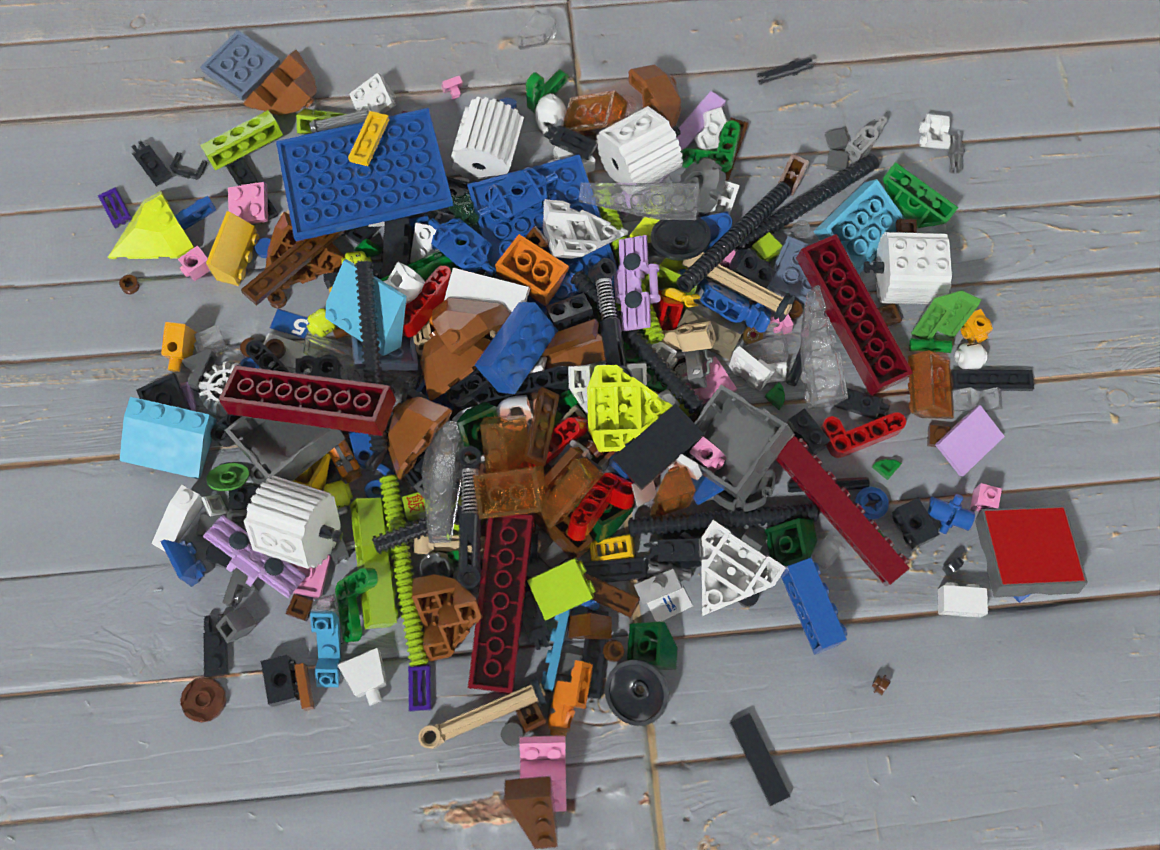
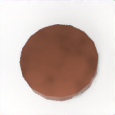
M205 677L190 682L182 691L180 698L184 715L190 720L200 723L209 722L217 718L223 711L226 703V694L222 685L214 679Z

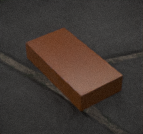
M304 663L296 664L294 666L301 708L305 711L315 709L308 666Z

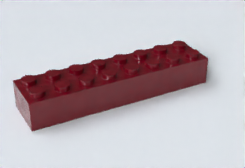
M837 234L802 248L796 260L869 394H877L910 377L913 372Z
M234 366L218 399L226 412L231 415L379 436L383 435L396 402L393 392L388 385Z
M794 436L787 442L775 460L798 483V486L807 497L815 503L820 512L885 586L891 585L910 569L907 565L909 563L908 559L902 553L897 554L893 549L894 543L887 536L883 537L878 532L880 530L879 526L872 519L869 521L863 515L866 513L865 510L858 503L854 504L849 499L851 497L850 493L843 486L840 488L835 483L836 477L829 470L826 472L821 467L822 461L815 454L811 455L807 449L809 447L801 438L797 439Z
M489 511L478 606L482 617L475 623L468 688L505 693L514 692L534 521L532 515Z

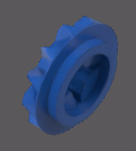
M876 487L862 489L855 499V503H858L865 510L866 513L863 515L870 520L881 518L889 508V500L886 494ZM868 498L871 501H878L874 506L875 509H873L871 506L865 507V505L869 502Z

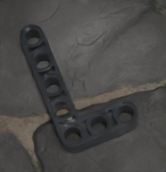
M251 340L246 345V353L261 369L292 373L261 341ZM226 414L212 428V439L223 447L234 445L235 443L227 433L223 439L221 437L225 433V429L242 416Z
M558 366L528 374L515 394L506 393L501 396L502 393L498 392L491 385L477 395L474 400L477 404L486 402L496 408L501 401L513 396L527 395L529 400L536 399L538 390L541 387L556 394L570 390L568 367ZM568 376L566 380L560 381L562 377ZM478 380L471 382L472 389L479 386ZM548 381L546 385L540 386L542 382ZM528 386L527 389L520 391L522 387ZM484 396H488L485 400L481 401Z

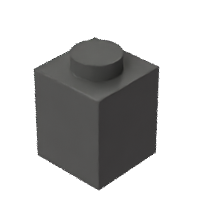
M242 607L225 614L216 625V628L228 644L247 636L257 623L247 608Z

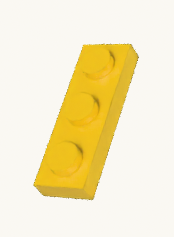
M369 112L349 154L350 162L369 166L389 122L388 115Z

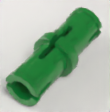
M910 338L909 351H923L928 354L933 352L951 353L952 341L934 340V338H929L928 340Z

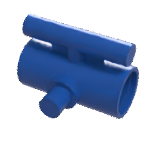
M955 494L954 499L950 500V502L931 496L927 512L931 518L941 521L939 532L947 534L952 526L967 531L971 529L975 519V512L962 507L963 496Z

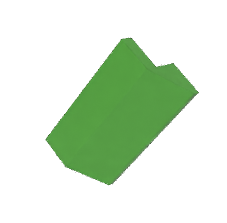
M964 291L934 298L912 330L911 335L928 340L933 338L938 331L954 338L977 309L981 299Z

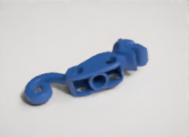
M680 269L677 273L682 275L687 269ZM703 278L698 284L704 291L700 301L706 307L729 321L740 323L745 320L747 327L751 329L754 327L759 333L766 331L772 315L769 308L760 303L750 305L749 300L742 295L721 287L716 283L708 282L706 278Z
M348 431L355 459L362 468L366 469V461L361 460V457L364 454L371 456L374 452L369 448L371 447V444H369L371 437L365 433ZM382 463L376 469L384 475H395L391 469ZM378 479L369 481L364 491L367 498H381L382 502L384 496L373 493V489L375 487L380 488L382 484Z

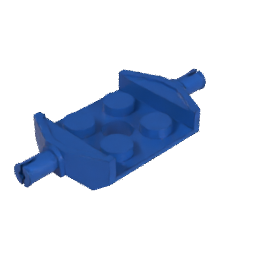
M527 167L489 186L488 206L477 210L478 215L482 218L490 213H494L505 222H510L511 217L542 201L544 202L545 199L547 200L546 186L558 180L556 172L544 177V175H540L533 168ZM516 188H520L523 190V192L520 195H514L512 193V191Z
M435 218L429 221L428 224L436 230L431 242L433 250L438 249L464 271L473 273L484 269L490 276L496 273V268L488 263L493 252L492 244L464 221L458 218H453L445 224H440ZM460 240L467 242L465 245L456 244Z

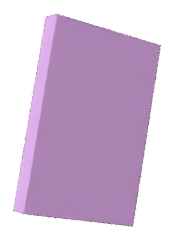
M976 405L935 445L957 474L964 476L1005 436L982 406Z

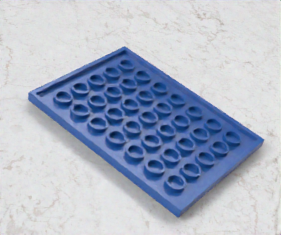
M429 108L389 116V122L369 166L352 163L348 158L364 122L276 141L295 241L453 206Z
M580 154L531 167L540 175H544V177L553 172H556L558 180L546 186L547 200L564 201L570 204V208L578 212L584 210L601 218ZM519 171L467 184L482 237L493 246V252L489 261L494 268L497 261L519 234L525 238L530 230L536 226L544 235L543 201L511 217L508 223L494 213H490L482 218L478 215L477 210L488 206V187ZM520 188L512 191L514 195H520L523 192ZM607 244L582 257L572 259L557 258L567 264L569 269L557 293L547 306L581 294L579 289L575 288V284H571V278L580 270H584L585 275H588L589 268L602 258L612 260L617 271L610 245ZM612 276L611 286L613 288L611 290H613L612 293L614 294L613 297L615 299V282L614 276ZM528 295L527 302L536 303L548 317L546 306Z

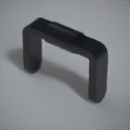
M177 152L170 165L172 172L184 178L200 179L207 161L202 160L195 174L188 170L176 168L182 156L180 152Z

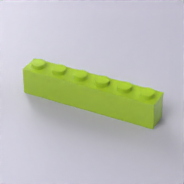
M357 498L350 504L358 570L361 568H374L378 574L376 586L361 594L365 629L387 628L397 623L398 610L394 604L396 593L391 580L393 569L389 565L390 548L388 552L384 550L379 555L372 540L374 535L378 537L380 533L386 534L387 526L384 525L383 518L385 508L382 505L381 498Z

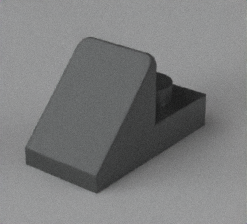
M206 349L182 360L186 368L194 370L188 377V384L193 391L200 393L199 382H203V374L205 372L209 373L212 370V366L217 359V356L211 349Z
M235 568L222 603L236 608L237 604L242 601L243 588L257 592L259 590L255 582L251 587L246 584L248 576L238 568Z

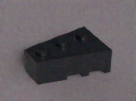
M408 217L393 219L384 223V246L381 254L383 268L380 269V279L390 275L397 262L406 266L411 264L410 258L414 236Z

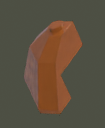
M294 50L250 94L243 104L262 111L268 110L270 113L277 115L300 111L304 106L309 108L315 101L313 97L317 93L315 78L300 53Z
M655 64L630 69L628 71L629 84L642 94L643 108L649 106L668 120L671 128L676 126L681 112V99L676 87L675 78L668 75Z
M283 212L274 228L267 251L265 269L299 242L295 241L289 213ZM331 243L277 289L285 290L290 288V285L299 282L303 284L315 280L317 276L335 273L342 263L341 259L344 258V254Z
M448 297L432 310V322L439 337L449 351L460 356L489 332H498L509 317L510 312L503 304Z
M436 330L429 334L431 339L424 343L420 363L430 401L445 393L459 380L461 381L477 368L475 364L491 341L483 337L462 355L458 356L449 351Z
M597 333L596 339L547 355L544 370L558 366L590 365L605 361L601 334Z
M422 397L407 399L402 404L398 403L393 408L387 436L388 442L386 443L396 475L400 480L415 466L417 457L431 445L435 433L449 421L452 410Z
M429 575L413 579L412 598L424 626L423 647L429 661L451 657L459 642H463L470 633V628L473 624L477 623L482 617L477 600L454 578Z

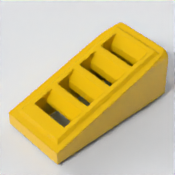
M629 534L606 538L599 543L596 540L592 541L590 546L591 561L636 557L633 537ZM624 542H626V545H627V552H624V548H623V543H624ZM615 543H618L619 553L615 554ZM607 544H609L610 555H607L606 552ZM598 545L601 546L602 556L599 557L597 551Z

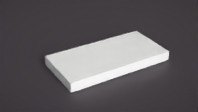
M453 268L445 299L449 297L503 304L511 314L519 302H527L530 288Z

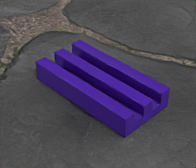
M116 187L98 195L115 229L119 227V224L124 225L126 224L125 221H131L132 217ZM111 194H115L125 216L121 215ZM105 197H108L118 219L115 220L104 199Z
M430 665L408 666L409 712L432 711ZM426 670V705L423 706L422 671ZM413 671H417L418 706H414Z

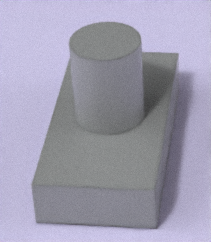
M675 568L634 584L642 605L683 588Z

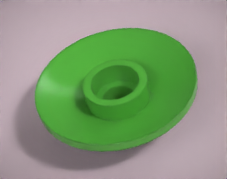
M227 463L212 469L208 473L206 481L208 486L214 490L229 491L244 485L248 481L250 474L248 468L242 464Z

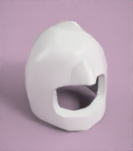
M548 94L540 98L535 109L536 122L539 129L545 134L548 128L544 122L555 125L561 118L562 123L560 125L566 127L567 111L562 100L554 94Z
M397 262L388 280L383 281L406 295V304L419 295L425 284L424 279L418 273L400 262Z
M527 395L509 397L501 401L498 407H496L501 427L508 431H519L533 417Z

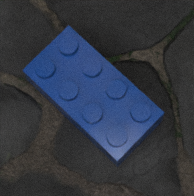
M519 302L475 366L498 392L515 394L558 330L536 303Z
M812 558L787 566L781 578L814 655L837 647L846 641L847 630L844 624H840L837 618V607L834 603L830 602L828 597L829 589L826 583H822L820 579L818 564L816 562L813 563Z

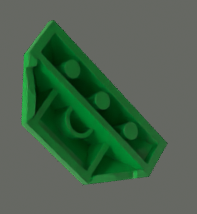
M896 162L883 177L886 193L905 219H916L917 228L947 224L959 208Z

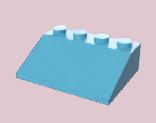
M876 179L864 182L813 232L820 241L837 234L855 269L860 274L863 271L864 262L869 261L871 263L877 257L876 252L882 234L884 232H896V220L905 218Z
M345 259L326 301L325 318L362 342L363 339H360L362 335L360 329L362 326H359L361 322L359 316L361 313H358V309H360L358 303L360 301L357 300L359 294H357L358 287H356L358 281L355 278L357 277L355 274L357 268H355L354 263ZM374 276V280H372L375 282L373 288L375 289L374 295H376V299L374 301L377 304L375 306L377 308L375 314L378 316L376 319L378 325L376 327L379 328L377 332L379 338L377 340L380 341L378 345L380 351L378 353L385 356L401 347L407 296Z
M130 397L123 419L120 461L200 479L212 441L211 430L218 420L210 414Z

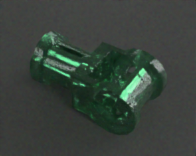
M467 192L464 195L455 197L451 195L453 206L449 207L450 212L454 213L456 218L461 217V220L470 227L474 226L478 222L479 216L473 211V202L470 194Z

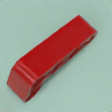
M438 267L426 280L419 295L406 304L402 335L406 337L415 336L432 317V310L444 301L452 273L449 267Z
M895 412L845 431L841 421L837 417L830 416L825 419L820 428L830 439L826 447L831 456L842 458L898 435L905 427L907 421L903 414ZM826 425L833 426L835 431H829ZM872 429H878L881 435L875 434ZM854 436H859L862 442H857ZM835 443L842 444L844 449H838Z
M584 417L567 418L552 431L546 465L559 455L567 444L572 440L577 441L588 431V421ZM559 435L562 436V443L559 441ZM525 460L518 465L519 469L524 473H532L534 470L539 471L542 469L534 464L531 466Z
M602 473L571 515L568 536L575 541L584 540L609 504L621 509H630L635 500L632 488L633 483L612 473Z

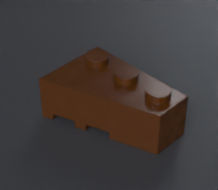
M562 483L533 508L531 515L534 517V522L571 560L574 558L578 560L589 550L593 540L590 534L581 541H575L568 536L570 517L575 511V504L570 499L564 483Z
M551 776L505 780L504 801L535 849L558 847V825Z

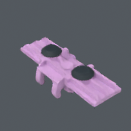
M646 235L620 239V266L614 275L615 300L616 303L621 304L622 331L651 327L650 304L661 300L660 295H658L657 272L659 271V265H648ZM646 274H649L650 295L648 292H642L641 280H644Z
M224 515L203 535L204 538L232 557L226 569L231 573L235 568L241 570L248 576L246 584L250 587L257 578H260L286 598H289L306 577L304 573L289 562L272 556L268 558L263 553L254 551L249 544L248 533Z

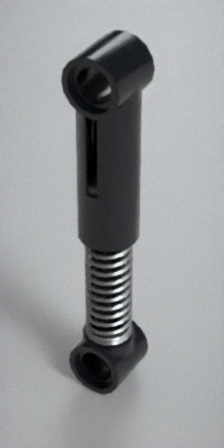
M602 258L589 268L588 276L596 284L597 296H599L598 302L600 303L599 309L601 310L600 316L602 317L600 330L606 365H617L623 369V372L633 377L632 372L627 368L620 319L616 318L614 294L612 293L613 290H611L613 288L611 286L612 276L616 273V267L612 260Z
M468 446L462 449L459 455L463 473V501L461 502L463 504L461 506L463 513L459 514L458 579L461 586L466 590H474L481 581V514H478L479 512L477 511L479 509L477 507L479 505L477 504L479 501L477 500V490H479L477 488L479 486L477 484L479 482L477 475L481 465V454L477 448ZM470 454L476 457V461L471 464L464 460ZM468 546H472V566H468ZM467 573H473L476 576V580L471 584H467L463 580Z

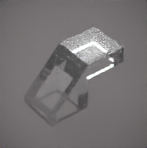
M971 387L952 391L953 411L970 412L976 405H981L985 412L1003 409L1002 393L998 387L979 392Z

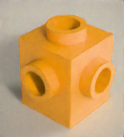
M979 309L974 311L963 325L961 334L969 343L976 341L981 343L989 338L988 334L993 330L992 323L984 315L983 311Z

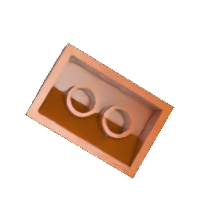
M520 234L495 264L497 275L508 282L529 287V296L544 306H547L557 293L569 269L567 264Z

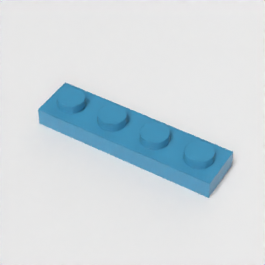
M571 609L555 616L558 625L557 629H552L550 641L554 642L553 649L548 650L546 663H549L548 672H543L541 684L545 685L544 690L548 692H554L559 659Z

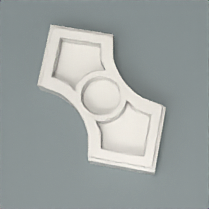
M721 107L703 114L704 128L701 133L694 137L699 150H717L720 131L727 122Z
M683 454L668 467L670 472L685 481L689 477L698 480L702 476L698 463Z

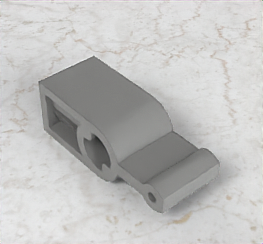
M881 116L874 127L865 126L847 144L845 152H849L848 157L851 160L858 162L873 148L878 133L882 132L887 121L886 117Z

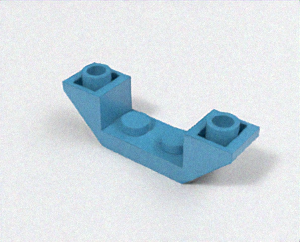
M311 611V630L316 632L318 661L315 667L316 687H339L340 669L338 664L341 663L342 656L339 617L334 611Z

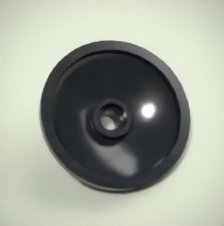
M687 213L666 216L659 220L651 231V244L654 250L664 258L671 260L692 259L703 253L711 240L708 224L700 217Z
M630 659L621 662L609 673L605 683V697L609 708L621 721L633 726H645L655 722L664 714L669 703V688L665 677L653 664L644 660ZM639 685L644 687V692L639 690Z

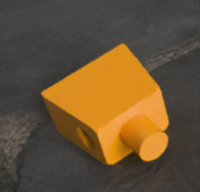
M165 322L161 354L169 359L167 369L169 371L180 372L182 360L193 355L198 333L186 324Z

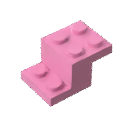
M565 736L520 737V778L551 776L555 811H566Z

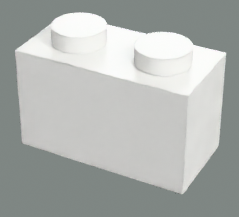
M954 582L945 583V585L938 589V614L980 618L987 615V588H980L978 584H967L966 587L958 586V583Z

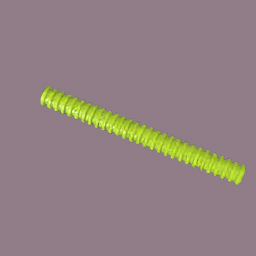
M609 188L597 189L593 196L601 218L610 222V225L617 230H621L623 224L617 213L618 211ZM627 235L611 242L619 266V240L626 239ZM641 280L642 292H648L644 285V280ZM650 304L651 327L643 328V332L648 340L647 343L656 344L664 339V334L656 317L654 307Z
M385 475L379 479V482L382 483L380 488L383 489L381 494L384 496L382 501L385 502L383 507L386 508L384 513L387 515L385 519L388 521L386 526L389 527L387 530L389 532L393 528L397 530L399 526L404 527L406 524L405 520H403L405 516L402 514L404 510L401 507L402 501H400L401 495H399V482H397L398 477L396 475ZM403 543L401 547L397 545L395 549H391V553H393L392 559L395 561L393 566L396 567L394 569V572L397 574L395 579L398 580L396 585L399 586L397 592H400L398 598L401 599L399 605L402 606L400 612H403V615H401V618L404 619L402 624L405 626L403 630L406 632V645L409 647L407 649V652L410 654L408 659L411 660L409 666L413 667L425 665L429 661L426 659L427 654L423 647L424 639L422 636L424 632H421L423 626L420 625L422 621L419 618V613L412 598L414 572L411 571L413 566L410 565L412 560L409 559L411 553L408 552L410 547Z

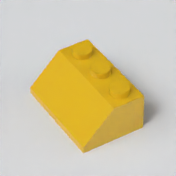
M229 211L225 214L206 264L217 281L239 286L241 280L245 278L247 264L252 260V251L259 240V234L252 224Z

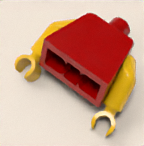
M675 288L658 290L661 300L653 303L652 306L662 330H676L683 309V302H685L687 307L698 306V304L694 303L693 299H700V296L698 294L686 295L685 292Z

